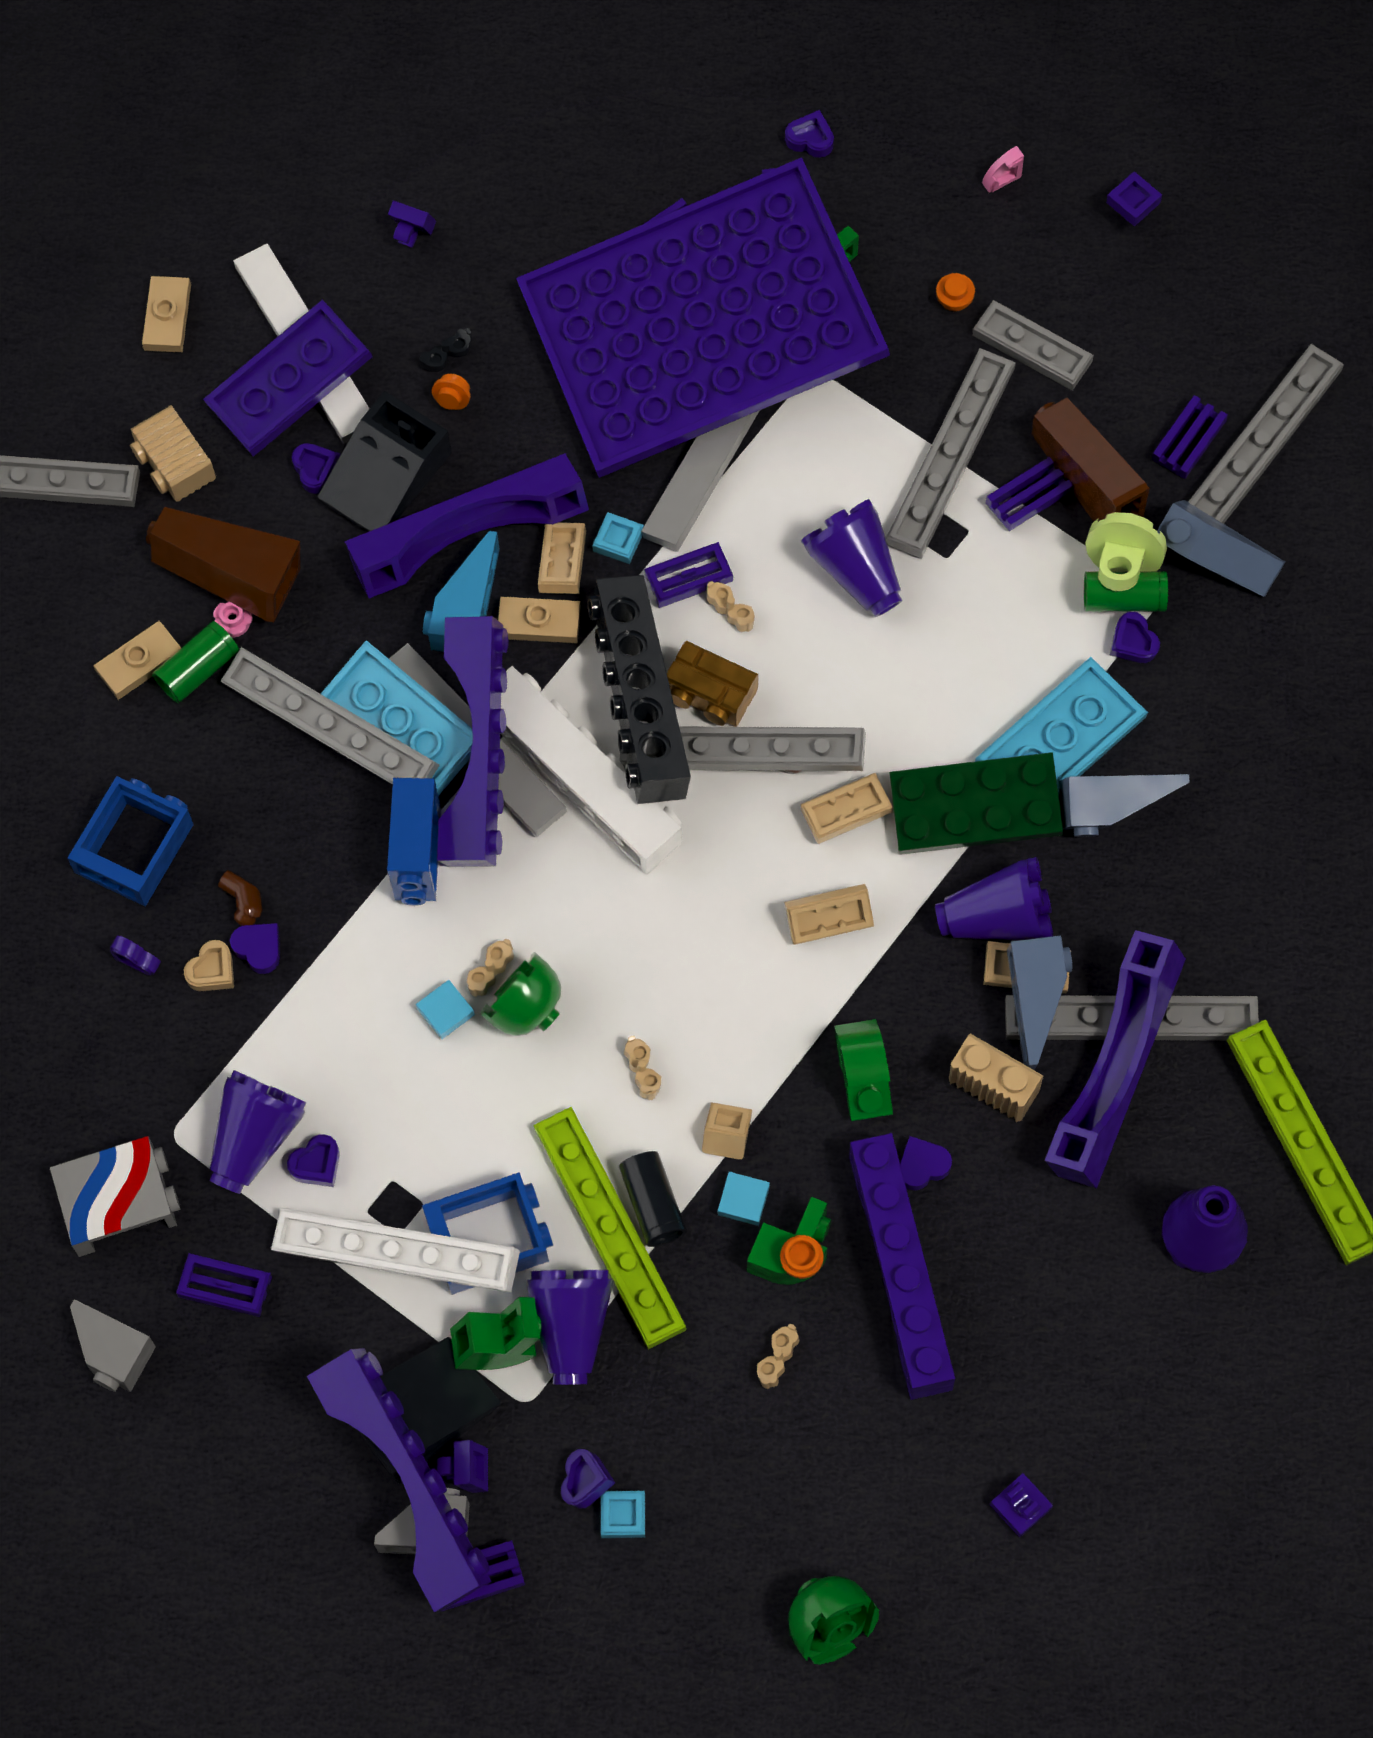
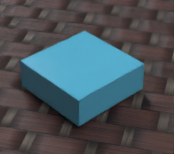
M607 512L592 545L593 552L630 564L642 538L641 531L644 525Z
M450 980L416 1004L417 1010L441 1039H444L475 1015L473 1008Z
M729 1172L717 1211L718 1215L759 1226L770 1182Z
M606 1491L601 1495V1538H645V1491Z

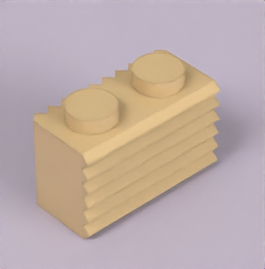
M170 405L131 428L135 442L130 444V447L142 465L149 462L154 472L150 473L151 478L162 494L169 491L177 502L215 480L216 476L210 459L178 416L173 406Z
M972 1034L968 1035L951 1062L949 1073L950 1084L956 1083L957 1088L963 1087L964 1092L970 1091L972 1097L978 1095L979 1101L985 1100L986 1105H993V1109L1000 1108L1001 1113L1007 1112L1008 1118L1014 1117L1015 1122L1021 1121L1040 1091L1043 1079L1042 1074Z

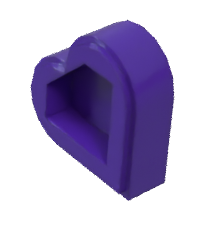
M820 110L792 121L785 130L786 145L793 151H807L809 155L821 158L826 157L833 150L834 136Z
M309 443L296 447L292 453V462L294 469L300 475L302 487L309 493H320L341 454Z
M1127 612L1117 622L1109 655L1138 663H1147L1156 657L1160 648V641L1154 632L1148 630V623L1141 614Z
M277 923L245 925L234 930L230 938V944L233 953L238 958L247 960L251 969L259 974L270 973L276 969L280 959L279 927Z
M117 935L110 947V952L115 960L149 976L155 974L161 963L157 957L122 936Z
M322 1134L313 1137L308 1142L306 1148L296 1149L289 1155L287 1168L291 1177L301 1183L334 1187L340 1157L339 1147L331 1136Z
M909 1136L900 1163L906 1188L915 1191L927 1186L930 1180L938 1181L948 1176L951 1170L952 1158L947 1149Z
M577 1449L567 1458L565 1464L567 1477L561 1486V1496L567 1504L579 1509L586 1508L613 1486L615 1481L596 1454L585 1449Z

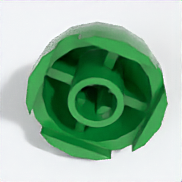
M534 952L531 954L529 963L525 960L495 992L494 995L498 999L490 1007L486 1004L480 1013L493 1026L507 1034L514 1036L527 1035L537 1027L544 1032L560 1014L555 1009L561 997V984L556 972Z
M841 1576L814 1578L805 1582L800 1587L798 1595L795 1597L788 1613L789 1633L795 1646L806 1660L810 1657L812 1662L818 1665L836 1661L852 1652L857 1647L850 1641L858 1637L862 1631L868 1637L879 1620V1609L870 1596L855 1581Z

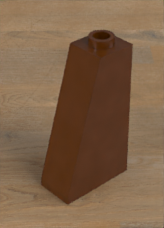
M1068 398L1056 404L1050 402L1042 406L1034 415L1031 435L1046 456L1053 460L1056 470L1059 468L1064 473L1063 478L1065 481L1070 480L1073 484V494L1093 522L1097 519L1099 522L1105 519L1107 514L1114 512L1132 513L1144 517L1150 488Z
M168 507L163 508L157 521H151L147 530L146 543L151 545V562L265 621L274 623L300 571L299 540Z

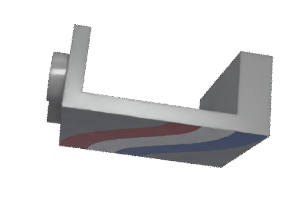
M149 1136L50 1167L70 1242L79 1257L95 1252L94 1241L164 1219L169 1228L177 1226L173 1212L180 1210L179 1201L174 1186L166 1187L162 1173L169 1171L167 1160L162 1147L155 1149Z

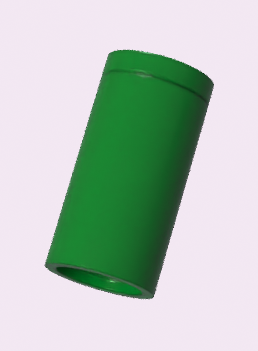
M1085 571V612H1166L1168 577L1166 571H1141L1136 585L1125 591H1113L1103 586L1098 578L1099 571ZM1111 571V572H1113V573H1115V574H1125V573H1127L1128 571Z
M212 621L157 668L152 675L161 689L173 701L179 704L239 652V648L227 631L217 622Z

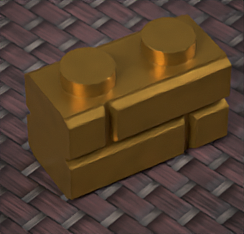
M688 641L683 643L675 661H673L667 672L674 704L684 709H688L691 705L703 711L704 716L709 721L720 726H724L726 722L735 727L738 726L758 689L757 673Z

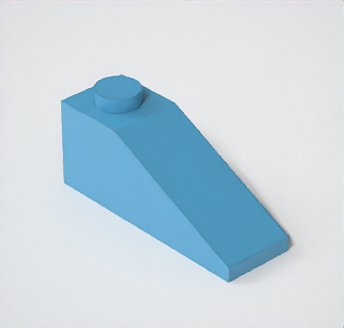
M489 531L436 595L433 611H426L423 622V634L429 636L431 650L444 652L445 617L487 616L500 550L497 532Z

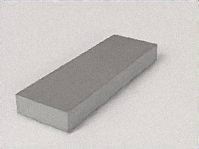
M994 300L973 328L972 336L1072 391L1093 362L1094 355Z

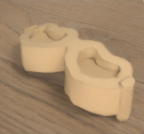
M710 581L707 584V602L714 605L718 613L726 614L728 622L735 625L738 631H751L755 618L752 607L745 604H735V598L729 586L720 582L714 583Z
M509 939L497 941L487 948L486 967H478L469 971L467 984L472 996L486 995L488 988L496 982L495 976L503 973L507 963L513 960V947Z
M630 1036L625 1045L624 1055L629 1059L630 1070L636 1073L635 1084L640 1088V1096L653 1100L659 1093L661 1076L654 1070L646 1068L650 1059L651 1049L641 1039Z
M793 1324L781 1327L772 1335L774 1356L766 1357L757 1364V1375L762 1387L765 1389L778 1385V1378L785 1372L784 1362L792 1357L793 1348L799 1343V1336Z

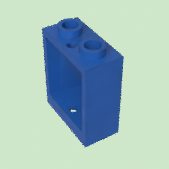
M116 776L68 856V861L74 873L146 907L194 825L187 805L174 796L166 795L163 798L152 793V789L140 780L131 778L130 781H126ZM126 804L171 825L142 876L97 855Z
M393 778L387 872L394 899L401 900L406 905L418 906L425 904L426 901H436L438 820L441 817V806L435 779Z
M520 1172L422 1205L431 1234L451 1237L445 1221L516 1197L533 1249L519 1253L515 1273L549 1262L546 1248L553 1246V1242L546 1222L537 1224L533 1209L540 1207L532 1183L524 1185ZM447 1282L451 1295L475 1287Z

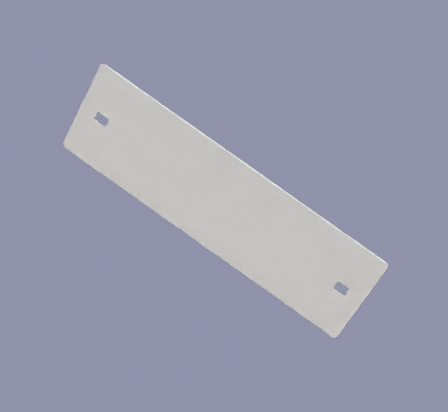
M834 380L786 399L720 478L679 551L677 552L663 546L644 568L646 569L719 542L733 573V582L725 585L731 588L735 604H745L752 607L755 615L753 629L749 632L738 631L735 625L728 622L726 614L718 613L714 605L707 602L706 591L659 608L656 597L651 591L650 583L645 577L644 570L639 575H644L666 673L673 661H675L685 641L758 674V689L736 727L864 728L866 738L863 771H802L793 774L783 770L689 769L691 779L686 799L655 802L662 809L665 807L670 808L682 823L680 826L682 829V843L646 875L507 739L502 737L501 740L566 806L567 812L536 838L504 805L503 812L498 814L497 830H500L502 834L503 844L501 854L496 855V866L448 867L438 861L436 901H426L423 905L412 906L402 903L401 900H395L387 874L176 1125L174 1130L176 1143L210 1169L224 1084L227 1077H231L235 1070L306 1102L303 1109L305 1113L301 1121L249 1186L244 1185L241 1191L243 1195L276 1220H278L280 1208L382 1225L368 1214V1209L391 1182L399 1184L424 1205L520 1172L524 1185L532 1183L540 1207L533 1209L537 1224L546 1222L553 1246L546 1248L549 1262L515 1273L511 1293L474 1287L451 1295L446 1281L333 1262L438 1342L447 1337L451 1338L450 1328L468 1312L500 1314L518 1297H529L527 1280H531V1271L566 1270V1279H573V1271L607 1270L534 1130L535 1124L569 1107H572L649 1254L654 1247L646 1245L619 1170V1165L634 1155L648 1151H657L680 1213H682L725 1158L723 1156L706 1154L702 1151L704 1128L711 1102L752 1109L751 1125L968 848L961 847L899 855L889 772L975 762L976 757L1090 657L1107 671L1117 658L1109 655L1115 627L1119 618L1127 612H1085V571H1099V567L1088 556L1086 546L1038 514L1009 532L985 503L986 497L999 488L966 467L944 515L967 529V536L948 558L942 557L929 547H927L921 559L888 545L901 588L898 594L903 601L888 612L875 617L871 610L866 611L809 555L801 540L819 528L822 531L827 529L828 527L824 521L835 513L845 509L848 515H850L849 511L868 499H870L878 512L886 538L932 444ZM1009 497V498L1006 499L1005 501L1001 502L999 505H1001V504H1003L1004 502L1008 501V500L1011 499L1012 497ZM1021 504L1007 514L1010 517L1026 506ZM714 557L703 562L694 564L692 566L686 567L684 569L675 571L673 573L664 575L657 579L660 582L662 580L681 574V572L694 567L698 568L711 562L717 561L716 557ZM1137 612L1146 620L1152 614V612ZM596 625L540 693L549 701L553 699L558 701L569 714L568 720L577 728L580 726L585 727L597 741L596 746L605 755L612 753L620 760L618 730L621 729L619 720H613L611 716L610 697L613 696L611 686H605L602 666L603 662H605L604 653H598L596 649L595 630L598 629ZM674 704L679 726L735 727L727 722L724 726L714 724L704 716L703 711L691 705L688 709H684ZM876 773L893 807L892 813L818 844L801 811V804ZM456 792V793L454 794V796L449 800V802L443 807V809L441 810V816H442L443 813L447 810V808L451 805V803L453 802V800H454V798H455L457 792ZM861 884L866 885L874 927L796 945L793 944L784 902ZM509 939L513 947V960L507 963L503 973L495 976L496 982L488 988L486 995L472 996L467 984L469 971L478 967H486L487 948L497 941ZM535 952L550 965L558 976L561 984V997L555 1009L560 1014L544 1032L537 1027L527 1035L514 1036L504 1033L488 1022L480 1013L486 1004L490 1007L498 999L494 995L495 992L525 960L529 963L531 954ZM450 980L473 1008L475 1015L444 1039H441L417 1010L416 1004ZM630 1036L641 1039L651 1049L650 1059L646 1068L654 1070L661 1076L660 1090L653 1100L640 1096V1088L635 1084L636 1073L630 1070L629 1059L624 1055L625 1045ZM325 1134L331 1136L336 1141L340 1152L334 1187L295 1181L287 1168L289 1155L296 1149L306 1148L308 1142L317 1135ZM516 1197L445 1221L450 1236L454 1238L519 1249L520 1253L533 1249ZM421 1208L405 1229L431 1234L423 1208ZM613 1281L608 1306L619 1293ZM540 1339L535 1342L536 1356L524 1363L502 1369L476 1370L519 1402L534 1400L553 1377V1374L548 1373Z

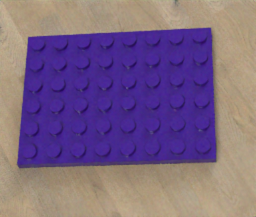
M802 157L516 278L599 478L890 356L889 348Z

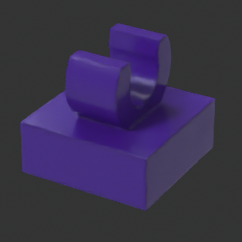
M1134 171L1107 195L1106 203L1129 223L1136 226L1161 203L1162 194Z
M394 200L388 212V216L398 223L393 239L413 248L416 242L418 231L431 235L436 224V220L428 212Z
M471 1440L455 1441L454 1457L437 1458V1472L440 1476H447L448 1481H454L455 1486L468 1492H488V1448Z
M1024 1473L990 1503V1506L1019 1538L1053 1507Z

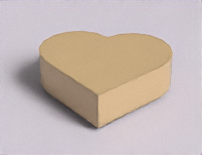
M212 940L205 943L199 951V957L192 958L187 962L184 967V976L190 988L196 991L234 988L232 955L229 947L224 942Z

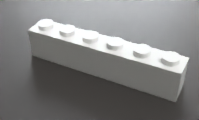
M511 666L506 671V692L501 693V709L505 711L506 729L504 733L500 734L647 875L682 843V829L680 827L682 823L670 808L665 807L662 809L655 802L637 804L634 788L629 789L627 787L624 773L625 768L619 759L612 753L605 755L596 746V739L585 727L580 726L577 728L569 721V714L565 708L555 699L552 701L546 699L540 693L541 687L528 673L521 675Z

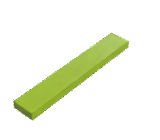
M1263 1020L1229 1036L1226 1040L1343 1261L1348 1265L1372 1254L1373 1218L1268 1022Z
M572 1107L535 1124L534 1130L608 1270L647 1349L686 1331V1325Z

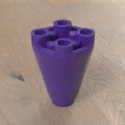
M870 499L852 508L849 511L850 515H848L845 509L835 513L824 521L828 527L827 529L822 531L819 528L805 536L801 542L809 555L866 611L871 610L874 616L878 617L896 607L903 600L898 594L901 588L878 512Z
M1033 857L1020 860L946 897L944 902L935 904L937 921L942 936L952 934L953 938L1028 940L1053 937L1052 924L1048 914L1052 913L1047 889L1041 890L1038 882L1042 881L1038 858Z
M234 1070L231 1077H227L223 1088L210 1163V1170L213 1173L209 1181L227 1190L241 1194L244 1185L249 1186L301 1121L305 1113L303 1109L306 1102Z
M1212 1185L1184 1192L1171 1202L1163 1217L1162 1237L1166 1250L1172 1256L1173 1262L1181 1268L1204 1273L1226 1269L1238 1260L1247 1243L1248 1225L1244 1213L1234 1196L1221 1186Z
M566 1270L531 1271V1280H527V1291L529 1297L535 1298L536 1312L541 1319L540 1341L548 1373L553 1374V1384H588L587 1373H592L612 1291V1279H608V1270L573 1271V1279H566Z

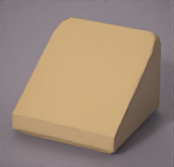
M711 1102L704 1128L702 1151L706 1154L742 1159L745 1153L752 1109Z

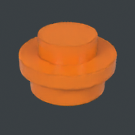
M959 273L945 275L939 280L936 287V297L939 303L949 311L965 309L972 303L975 296V287L971 279Z
M445 374L436 380L432 387L434 399L445 409L460 410L465 408L470 401V386L459 375Z
M794 1236L788 1239L781 1249V1265L792 1277L799 1279L812 1277L820 1270L823 1264L824 1255L822 1247L810 1236Z

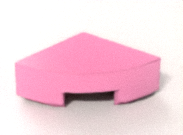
M1017 146L1010 149L988 169L982 184L989 193L1021 178L1024 155Z

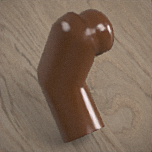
M227 870L221 877L218 887L236 898V907L238 909L234 913L235 921L242 926L254 925L256 918L260 917L262 913L260 891L250 882Z

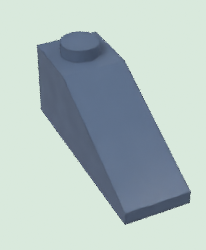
M1185 500L1172 504L1157 530L1159 534L1160 531L1166 537L1167 546L1172 550L1263 597L1266 596L1285 564V561Z
M1189 774L1078 776L1060 780L1059 796L1063 830H1074V837L1099 836L1098 829L1111 826L1190 783Z
M1061 936L1011 941L1007 948L1023 1064L1035 1070L1039 1063L1067 979V972H1072L1070 948L1063 947Z

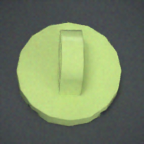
M1114 512L1107 514L1105 519L1099 522L1097 519L1092 523L1085 542L1086 550L1093 563L1099 567L1098 578L1103 586L1113 591L1129 590L1136 585L1141 571H1157L1160 569L1167 551L1166 537L1161 531L1159 534L1153 529L1154 524L1151 521L1132 513ZM1111 571H1128V572L1125 573V574H1115V573H1113V572H1111Z

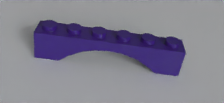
M564 453L345 541L354 571L370 599L406 584L415 571L431 556L449 544L470 534L509 524L540 523L553 525L588 511L589 508L582 481Z
M493 616L445 617L444 659L456 673L466 693L471 712L473 733L470 762L463 783L451 805L438 820L437 861L448 867L496 866V855H500L502 852V834L500 830H497L498 814H502L504 807L503 793L501 790H498L499 774H502L505 768L504 752L500 749V733H504L506 729V715L504 709H501V693H505L507 689V673L502 668V654L507 652L509 641L506 628H503V624Z
M1137 930L1133 934L1120 967L1114 1009L1100 1055L1080 1096L1070 1111L1059 1122L1045 1158V1162L1058 1177L1096 1189L1098 1187L1186 960L1174 940Z
M889 1133L850 1142L849 1158L858 1194L878 1256L910 1400L953 1391L955 1376L893 1135Z
M365 1348L350 1349L309 1374L307 1378L327 1415L348 1423L370 1438L386 1454L400 1475L410 1498L415 1521L416 1554L413 1574L433 1611L437 1612L446 1609L492 1582L487 1574L490 1570L489 1564L481 1550L477 1547L473 1548L465 1533L468 1531V1526L462 1514L456 1508L452 1509L444 1495L447 1489L442 1477L435 1469L429 1468L422 1454L425 1453V1447L422 1440L414 1430L409 1431L401 1416L404 1414V1409L399 1398L394 1392H388L380 1376L383 1375V1370L379 1361L371 1352L367 1353Z

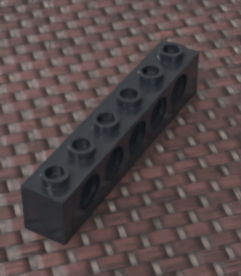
M644 575L596 579L594 595L588 596V613L590 620H596L598 629L595 630L597 652L604 653L605 662H603L602 666L603 680L605 686H611L613 696L610 697L612 719L619 720L621 730H618L620 754L627 755L628 764L625 767L627 787L629 789L634 788L637 804L686 799L691 775ZM647 755H653V756H656L657 758H652V757H649V756H647Z

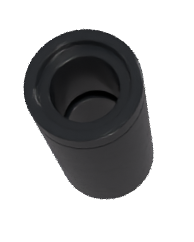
M648 1151L624 1160L619 1165V1170L646 1245L648 1247L664 1245L685 1235L687 1230L659 1153L657 1151Z

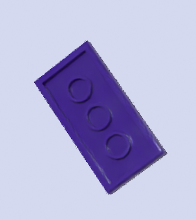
M322 299L203 400L254 457L373 356Z

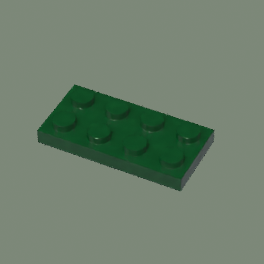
M1053 752L889 772L899 855L1063 835Z

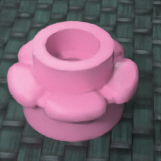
M229 601L227 603H220L213 612L215 622L222 626L231 637L243 635L252 622V613ZM231 614L236 615L234 620L229 619Z

